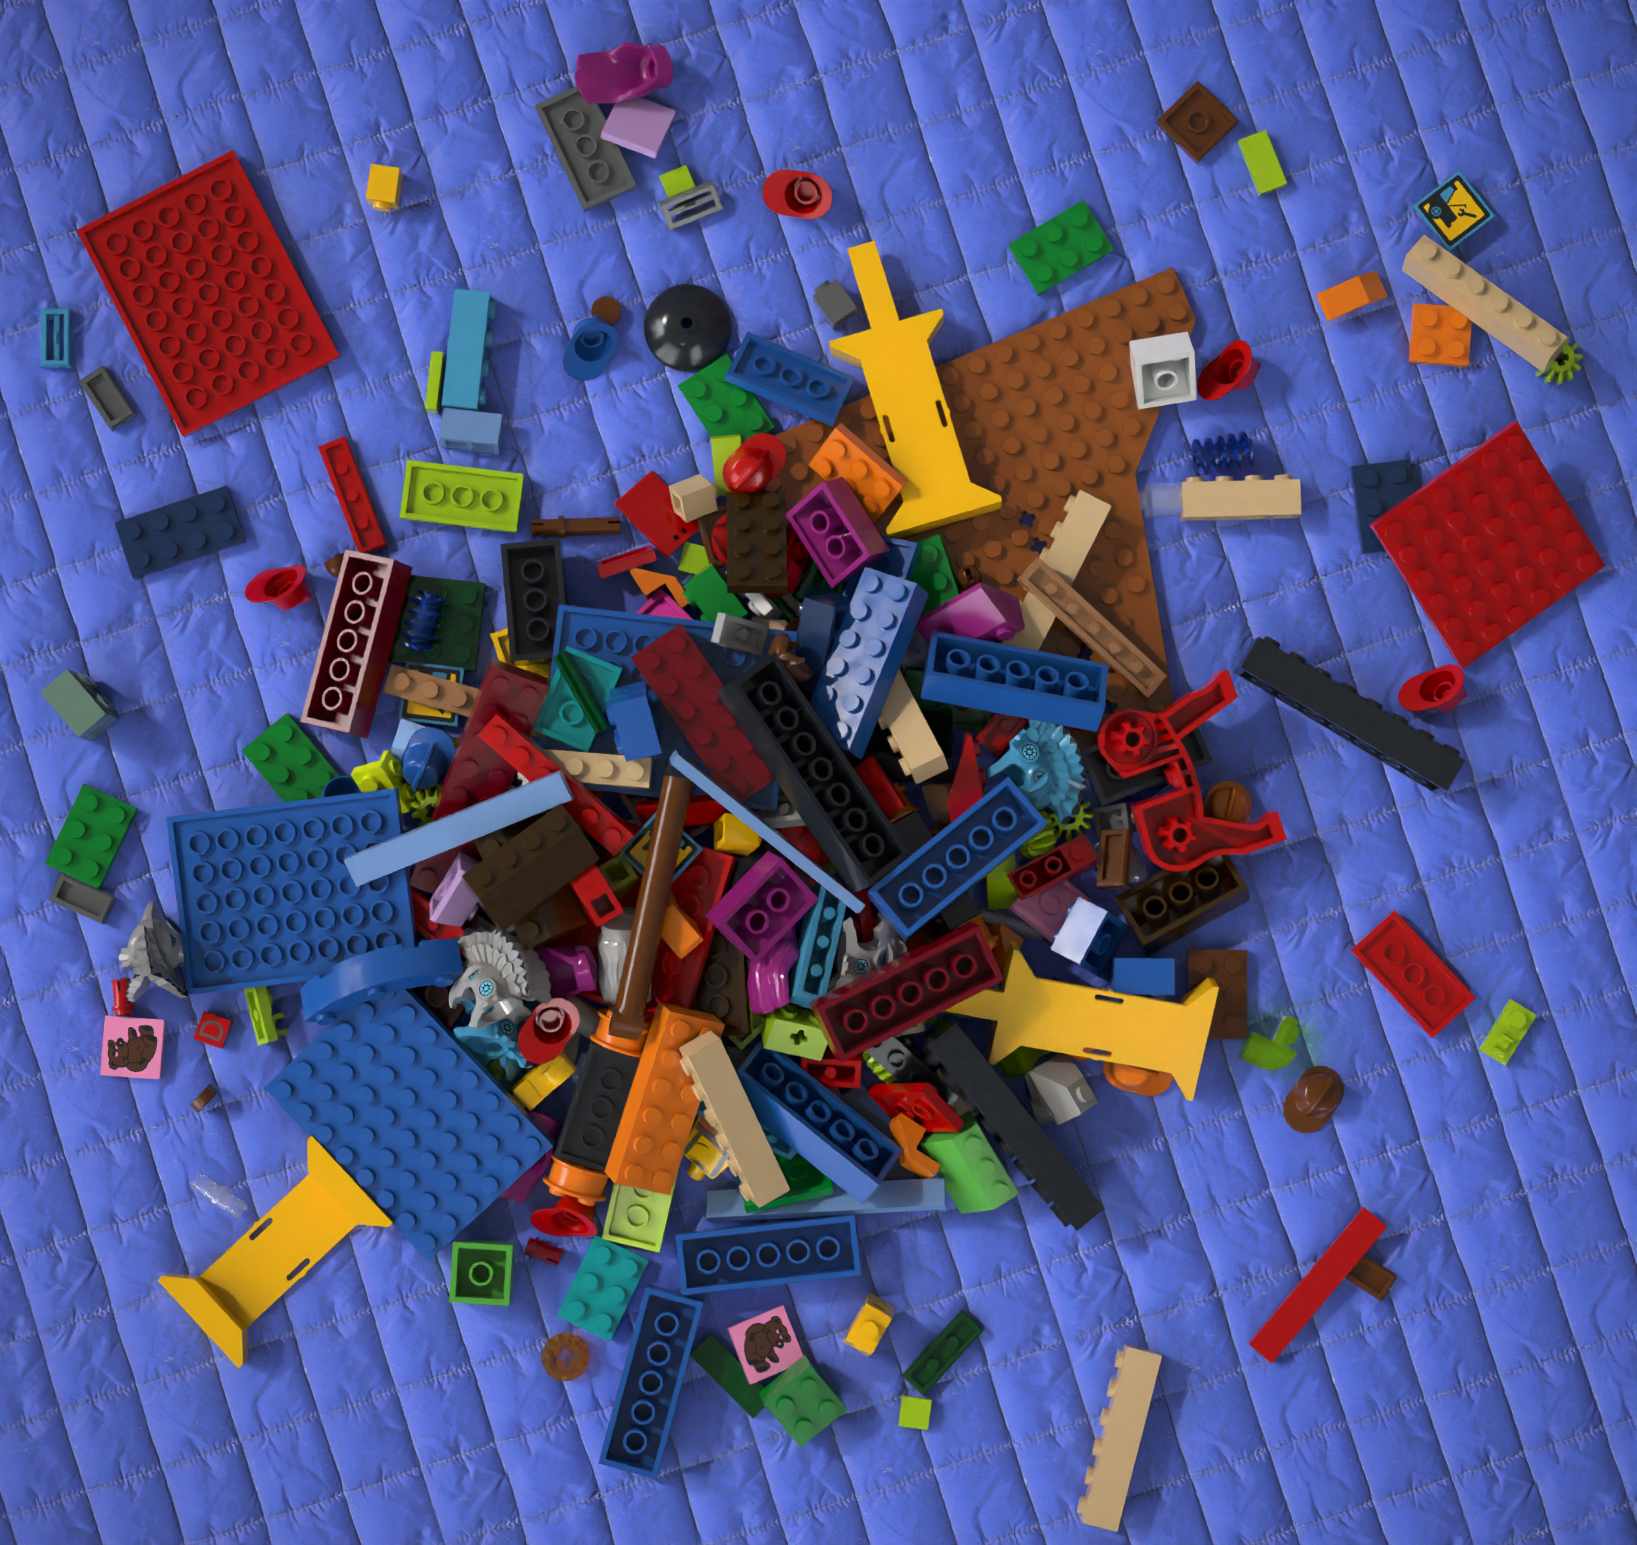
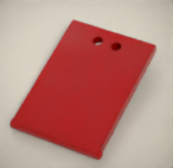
M653 470L614 503V506L666 558L671 556L699 531L696 519L686 523L674 512L669 487Z

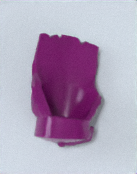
M624 42L610 51L579 54L576 60L575 85L576 88L580 89V94L584 96L583 101L585 103L611 104L650 94L654 89L668 88L673 79V66L670 55L666 48L659 44L648 43L644 46Z
M796 924L790 928L757 964L750 960L747 991L753 1014L770 1013L775 1011L776 1007L780 1008L790 1003L788 973L800 955L796 938Z
M545 945L540 949L533 950L538 953L539 960L546 964L545 970L550 974L549 982L552 988L549 993L552 998H567L581 991L597 989V970L599 967L588 946L576 945L572 949L567 945Z
M524 1108L556 1143L555 1138L562 1125L555 1119L547 1116L545 1111L536 1109L530 1111L528 1108ZM556 1144L499 1197H507L508 1200L515 1199L516 1203L523 1204L534 1185L553 1160L551 1153L555 1151Z

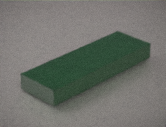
M961 1309L901 1376L924 1396L984 1329Z
M710 1333L691 1352L690 1356L754 1419L765 1407L759 1394L765 1386L760 1381L749 1384L741 1362Z

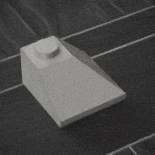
M1058 1053L1028 1072L1057 1125L1084 1113L1098 1103L1084 1076L1072 1058L1067 1054Z

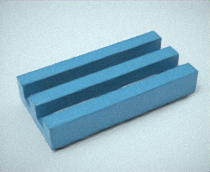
M41 308L42 368H72L71 308ZM49 315H54L53 360H49ZM61 315H64V360H61Z

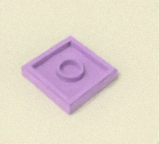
M641 97L616 102L601 132V138L656 158L675 118L676 110Z

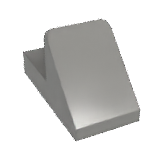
M718 612L711 642L723 647L762 656L769 626Z

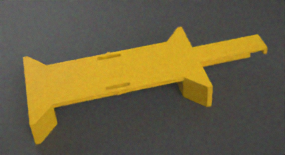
M875 241L847 248L871 329L829 341L831 356L863 369L879 421L880 433L883 435L892 467L908 481L900 492L903 503L886 528V536L900 539L1001 509L1002 499L1000 495L970 482L951 421L950 410L947 408L929 350L930 343L944 323L943 309L899 321ZM936 401L941 402L948 424L947 427L942 426L935 404ZM884 416H887L895 439L894 442L889 441L883 421Z
M1010 941L1003 971L1004 980L1001 981L1000 989L987 988L944 1010L946 1012L993 1020L985 1053L987 1062L990 1065H995L1019 1046H1026L1092 1058L1095 1061L1103 1060L1168 1072L1173 1075L1186 1100L1193 1101L1219 986L1213 978H1207L1182 996L1180 1003L1115 992L1112 989L1104 990L1034 976L1017 943ZM1099 994L1121 998L1124 1001L1122 1003L1096 999L1095 996ZM1088 1047L1112 1053L1111 1055L1086 1052L1083 1049Z
M312 1135L307 1139L309 1174L259 1221H256L253 1227L202 1275L167 1273L158 1279V1282L238 1368L249 1360L248 1327L301 1277H304L306 1272L357 1224L390 1227L394 1223ZM268 1218H271L272 1223L252 1240L250 1235ZM308 1258L310 1263L292 1280H288L287 1276Z

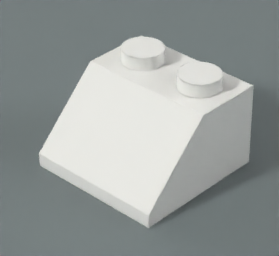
M1188 332L1129 341L1130 363L1138 409L1197 400L1195 353Z

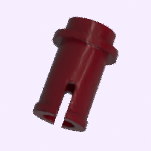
M537 1236L535 1239L530 1237L524 1255L529 1256V1260L533 1257L557 1267L564 1248L539 1241Z

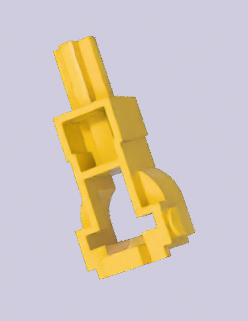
M565 1049L554 1060L545 1064H537L511 1088L514 1092L512 1097L523 1109L527 1107L531 1111L578 1069L563 1052Z

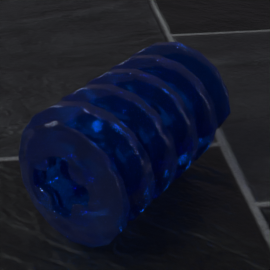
M1244 431L1239 433L1238 440L1233 433H1229L1226 442L1221 435L1216 436L1215 443L1212 442L1210 437L1204 438L1203 446L1198 439L1192 441L1191 458L1196 476L1198 468H1202L1204 474L1208 475L1210 466H1213L1216 472L1220 473L1222 464H1225L1228 471H1232L1233 462H1237L1241 470L1244 468L1245 460L1249 461L1252 468L1255 467L1253 443Z
M414 588L421 596L411 597L410 601L417 608H408L407 613L413 616L414 619H408L404 622L411 630L401 632V636L407 639L408 642L398 643V646L426 654V651L436 650V647L429 643V640L439 639V635L434 633L432 629L442 628V624L435 619L436 617L445 616L446 613L439 609V606L448 605L449 602L440 595Z

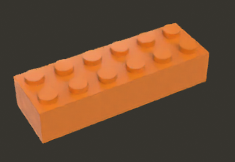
M658 1002L604 1171L615 1184L666 1195L671 1194L700 1104L691 1087L695 1082L691 1075L687 1076L680 1064L683 1056L679 1048L710 1030L721 1039L725 1024L713 1014Z

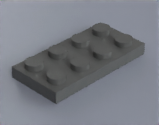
M575 86L534 106L585 213L636 189L637 185L618 145L601 138V132L605 126L606 119L597 103H585L583 101L584 96L580 94V89Z

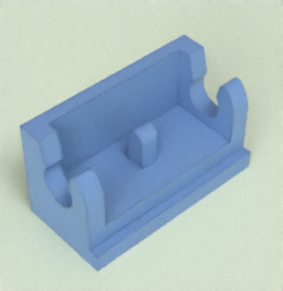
M444 407L439 435L441 447L500 455L503 415Z

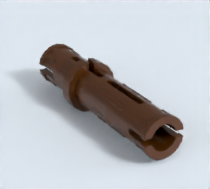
M564 515L558 516V519H532V538L559 536L560 539H565V536L621 535L620 516L565 518Z

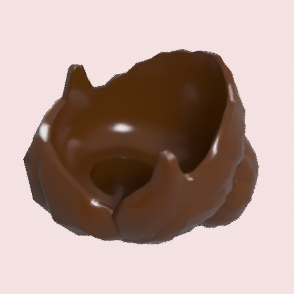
M783 632L772 641L768 656L775 652L796 684L806 682L813 676V671L805 663V658L798 657L792 650L800 642L791 641L788 634Z

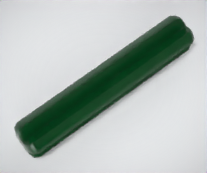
M560 652L554 657L557 667L594 732L597 734L602 733L610 727L609 722L569 652Z

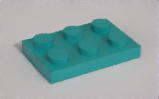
M566 646L564 651L569 652L603 714H605L607 708L606 700L610 699V689L616 688L623 669ZM557 667L532 730L589 753L597 733L594 732Z
M596 1234L557 1316L610 1342L650 1259L613 1241L604 1240L602 1236Z

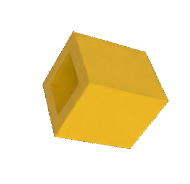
M376 164L370 165L366 200L369 205H373V209L389 212L390 208H399L403 181L401 169Z
M725 813L714 823L715 851L748 856L761 844L762 837L733 814Z

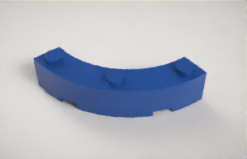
M457 938L423 940L419 943L420 947L403 949L402 944L384 947L349 958L332 966V973L326 976L325 974H318L300 989L305 1021L327 1025L333 1023L340 1015L368 1000L381 999L388 993L421 986L436 985L437 987H446L453 984L463 972Z

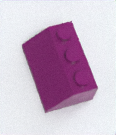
M843 477L823 481L785 514L831 588L861 573L865 567H871L890 551Z
M981 582L921 616L916 625V629L928 644L932 631L1000 643L1003 640L1013 638L1017 632L1025 628L1019 597Z
M767 851L705 917L726 939L753 963L757 964L818 901V897L781 857Z

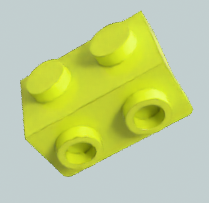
M390 750L383 751L379 761L355 767L351 773L361 792L399 788L402 814L410 811L411 802L416 798V791L411 790L412 785L405 780L399 760L395 759Z

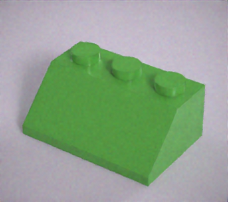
M968 1111L960 1116L964 1124L959 1132H934L919 1142L925 1155L941 1164L937 1175L939 1178L945 1179V1188L961 1214L994 1210L1019 1195L979 1125Z

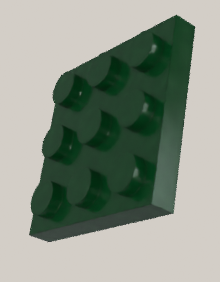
M411 575L388 662L405 664L406 661L461 667L465 668L466 671L476 672L486 584Z

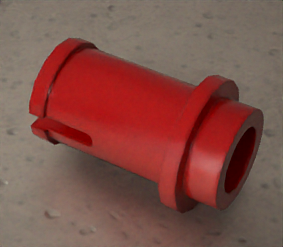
M121 978L119 981L118 979L111 980L114 1006L111 1009L115 1011V1016L132 1015L133 1009L136 1008L135 1004H132V1001L127 1000L128 997H125L128 993L126 991L129 988L130 978Z

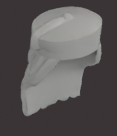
M621 906L624 912L601 925L602 932L598 937L599 968L597 970V979L603 1000L606 1003L611 1002L613 1005H615L633 924L636 910L634 907ZM651 984L647 998V1003L652 1000Z

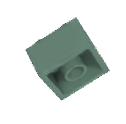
M66 669L40 692L79 738L92 742L118 719L113 713L116 707L106 696L102 697L94 691L97 685L86 673L83 675L80 671L76 673Z

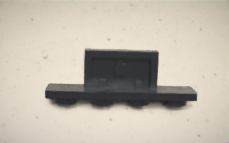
M909 1034L893 1036L866 1050L900 1083L927 1082L936 1087L939 1092L938 1095L946 1103L953 1105L958 1100V1094L938 1076L936 1065L924 1051L921 1052L915 1047L916 1042Z

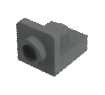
M1120 803L1093 808L1097 838H1101V830L1129 828L1133 833H1138L1130 806L1135 803Z

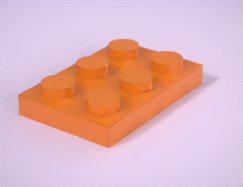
M842 423L833 430L809 463V466L825 480L843 477L870 520L874 523L881 518L908 482Z

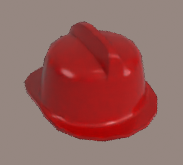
M790 169L778 170L765 180L762 188L763 199L767 207L781 215L816 219L823 216L832 204V190L829 184L821 176L811 172Z
M1240 340L1228 345L1222 353L1202 370L1197 382L1198 394L1204 400L1213 401L1225 396L1231 390L1240 391L1247 389L1255 380L1257 370L1261 365L1252 356L1251 347L1245 341Z
M755 434L748 438L727 459L722 475L725 485L731 492H761L778 476L785 466L787 457L785 447L780 439L772 434Z
M302 565L266 570L255 576L248 583L244 593L246 599L255 603L270 602L281 610H290L299 604L308 602L312 597L305 580L307 571Z
M1448 664L1410 678L1399 690L1398 701L1405 710L1412 712L1433 709L1437 712L1445 713L1453 710L1461 703L1462 699L1467 697V691L1463 686L1465 677L1463 670L1457 665Z
M553 997L547 1005L541 1002L534 1008L518 1035L519 1051L527 1061L535 1064H545L554 1060L562 1052L575 1034L580 1021L577 1007L571 1001Z
M570 1195L562 1197L553 1208L535 1211L530 1218L531 1224L538 1231L555 1237H592L598 1231L594 1223L596 1203L595 1206H588L580 1203L578 1198Z

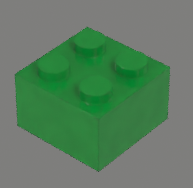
M714 562L707 565L684 583L686 590L682 594L693 608L698 605L703 612L700 617L702 621L716 622L718 612L739 618L748 613L747 606L737 593H727V579Z
M806 1355L801 1357L759 1392L764 1405L800 1448L848 1410L840 1395Z

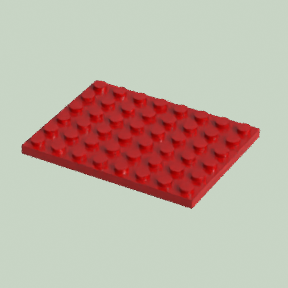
M234 150L76 230L184 438L341 358Z

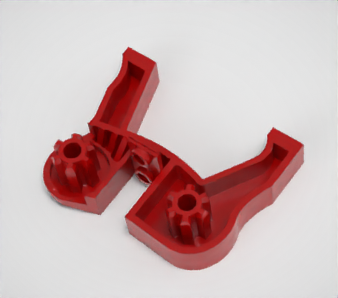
M1228 669L1214 672L1212 677L1202 687L1184 694L1160 712L1150 713L1131 709L1118 710L1104 720L1098 732L1100 753L1122 778L1167 764L1168 768L1164 769V774L1169 786L1173 785L1175 789L1130 806L1145 855L1152 863L1169 871L1190 870L1212 857L1227 854L1245 855L1287 839L1278 811L1273 809L1263 812L1260 818L1251 823H1239L1203 816V802L1198 778L1181 739L1238 698Z

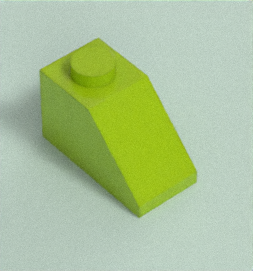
M1015 853L985 877L988 910L1009 908L1017 898V893L1006 876L1008 873L1016 870Z

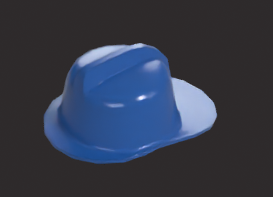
M596 314L593 318L580 321L574 327L572 338L563 357L564 370L567 374L576 380L583 381L594 379L602 374L618 345V331L614 326L602 321L601 317Z
M434 727L421 728L414 732L407 744L401 760L402 773L405 780L412 785L411 790L414 792L418 788L429 789L435 786L447 775L456 749L454 741L443 730Z

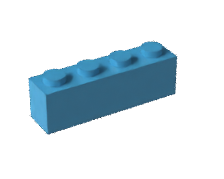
M455 289L442 397L443 408L480 411L481 406L486 405L487 388H483L484 377H489L490 359H486L487 348H492L494 331L489 330L490 319L496 318L497 302L493 301L490 292Z
M819 883L810 888L818 897V901L804 914L798 940L800 955L795 965L792 966L789 980L790 1003L811 1009L809 1004L811 1001L827 994L846 904Z

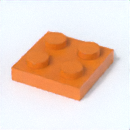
M1414 303L1411 314L1408 363L1467 368L1469 366L1472 321L1452 306Z

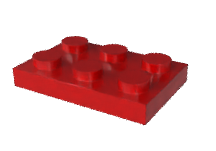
M927 1082L873 1084L867 1092L891 1119L902 1113L926 1128L925 1132H959L964 1124L963 1120L956 1114V1109L938 1095L939 1092L936 1087Z

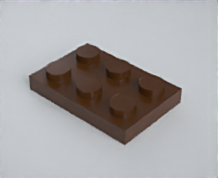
M1187 949V993L1207 978H1213L1219 986L1207 1039H1247V950Z

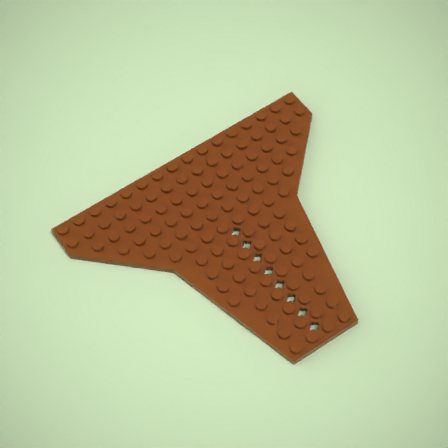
M1173 267L935 367L947 408L950 410L951 421L970 482L1000 495L1002 506L999 510L900 538L916 542L942 533L956 579L961 567L968 565L976 566L981 573L983 584L1016 595L1023 602L1028 591L1023 589L1024 586L1017 579L1033 560L1040 556L1038 551H1031L1030 547L1034 545L1033 540L1039 539L1040 542L1044 541L1047 545L1045 547L1050 549L1054 541L1050 534L1057 521L1064 522L1068 513L1063 511L1070 495L1076 497L1078 492L1082 490L1111 505L1071 587L1167 675L1151 696L1144 698L1108 664L1106 700L1110 704H1116L1117 708L1113 712L1131 709L1157 713L1173 703L1135 475L1162 406L1138 409L1129 341L1182 332H1188L1190 337L1196 319ZM871 395L843 406L833 427L812 419L774 435L780 439L785 447L786 462L778 476L761 492H785L787 513L820 483L826 481L809 466V463L840 423L892 467L883 435L880 433V425ZM936 401L935 404L942 426L947 427L948 424L941 402ZM884 416L883 421L889 441L894 442L895 439L887 416ZM901 493L897 495L876 523L872 522L880 535L886 536V528L903 503ZM1023 512H1027L1028 515H1034L1035 519L1032 520V527L1028 528L1026 524L1020 525L1019 520L1022 518ZM972 574L966 575L968 581L973 580ZM959 585V588H960L961 593H963L964 591H966V590H963V589L960 587V585ZM1055 617L1038 651L1078 658L1077 654L1081 652L1080 647L1085 646L1087 650L1091 648L1077 635L1074 636L1073 632L1067 633L1065 629L1067 626L1059 618ZM1093 651V654L1090 656L1091 661L1107 664ZM1103 714L1097 732L1063 725L1062 727L1069 729L1070 737L1076 739L1077 747L1083 750L1098 744L1099 729L1109 714Z

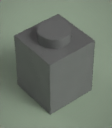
M837 279L832 283L829 280L825 281L814 290L816 294L813 295V303L832 330L857 314L856 305Z

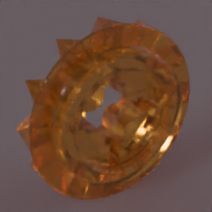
M560 1333L550 1338L545 1344L542 1351V1364L546 1372L554 1379L571 1381L580 1377L585 1372L589 1364V1350L584 1340L574 1333ZM562 1344L565 1345L568 1353H578V1355L570 1359L569 1369H567V1365H565L563 1360H553V1358H557V1356L562 1354Z

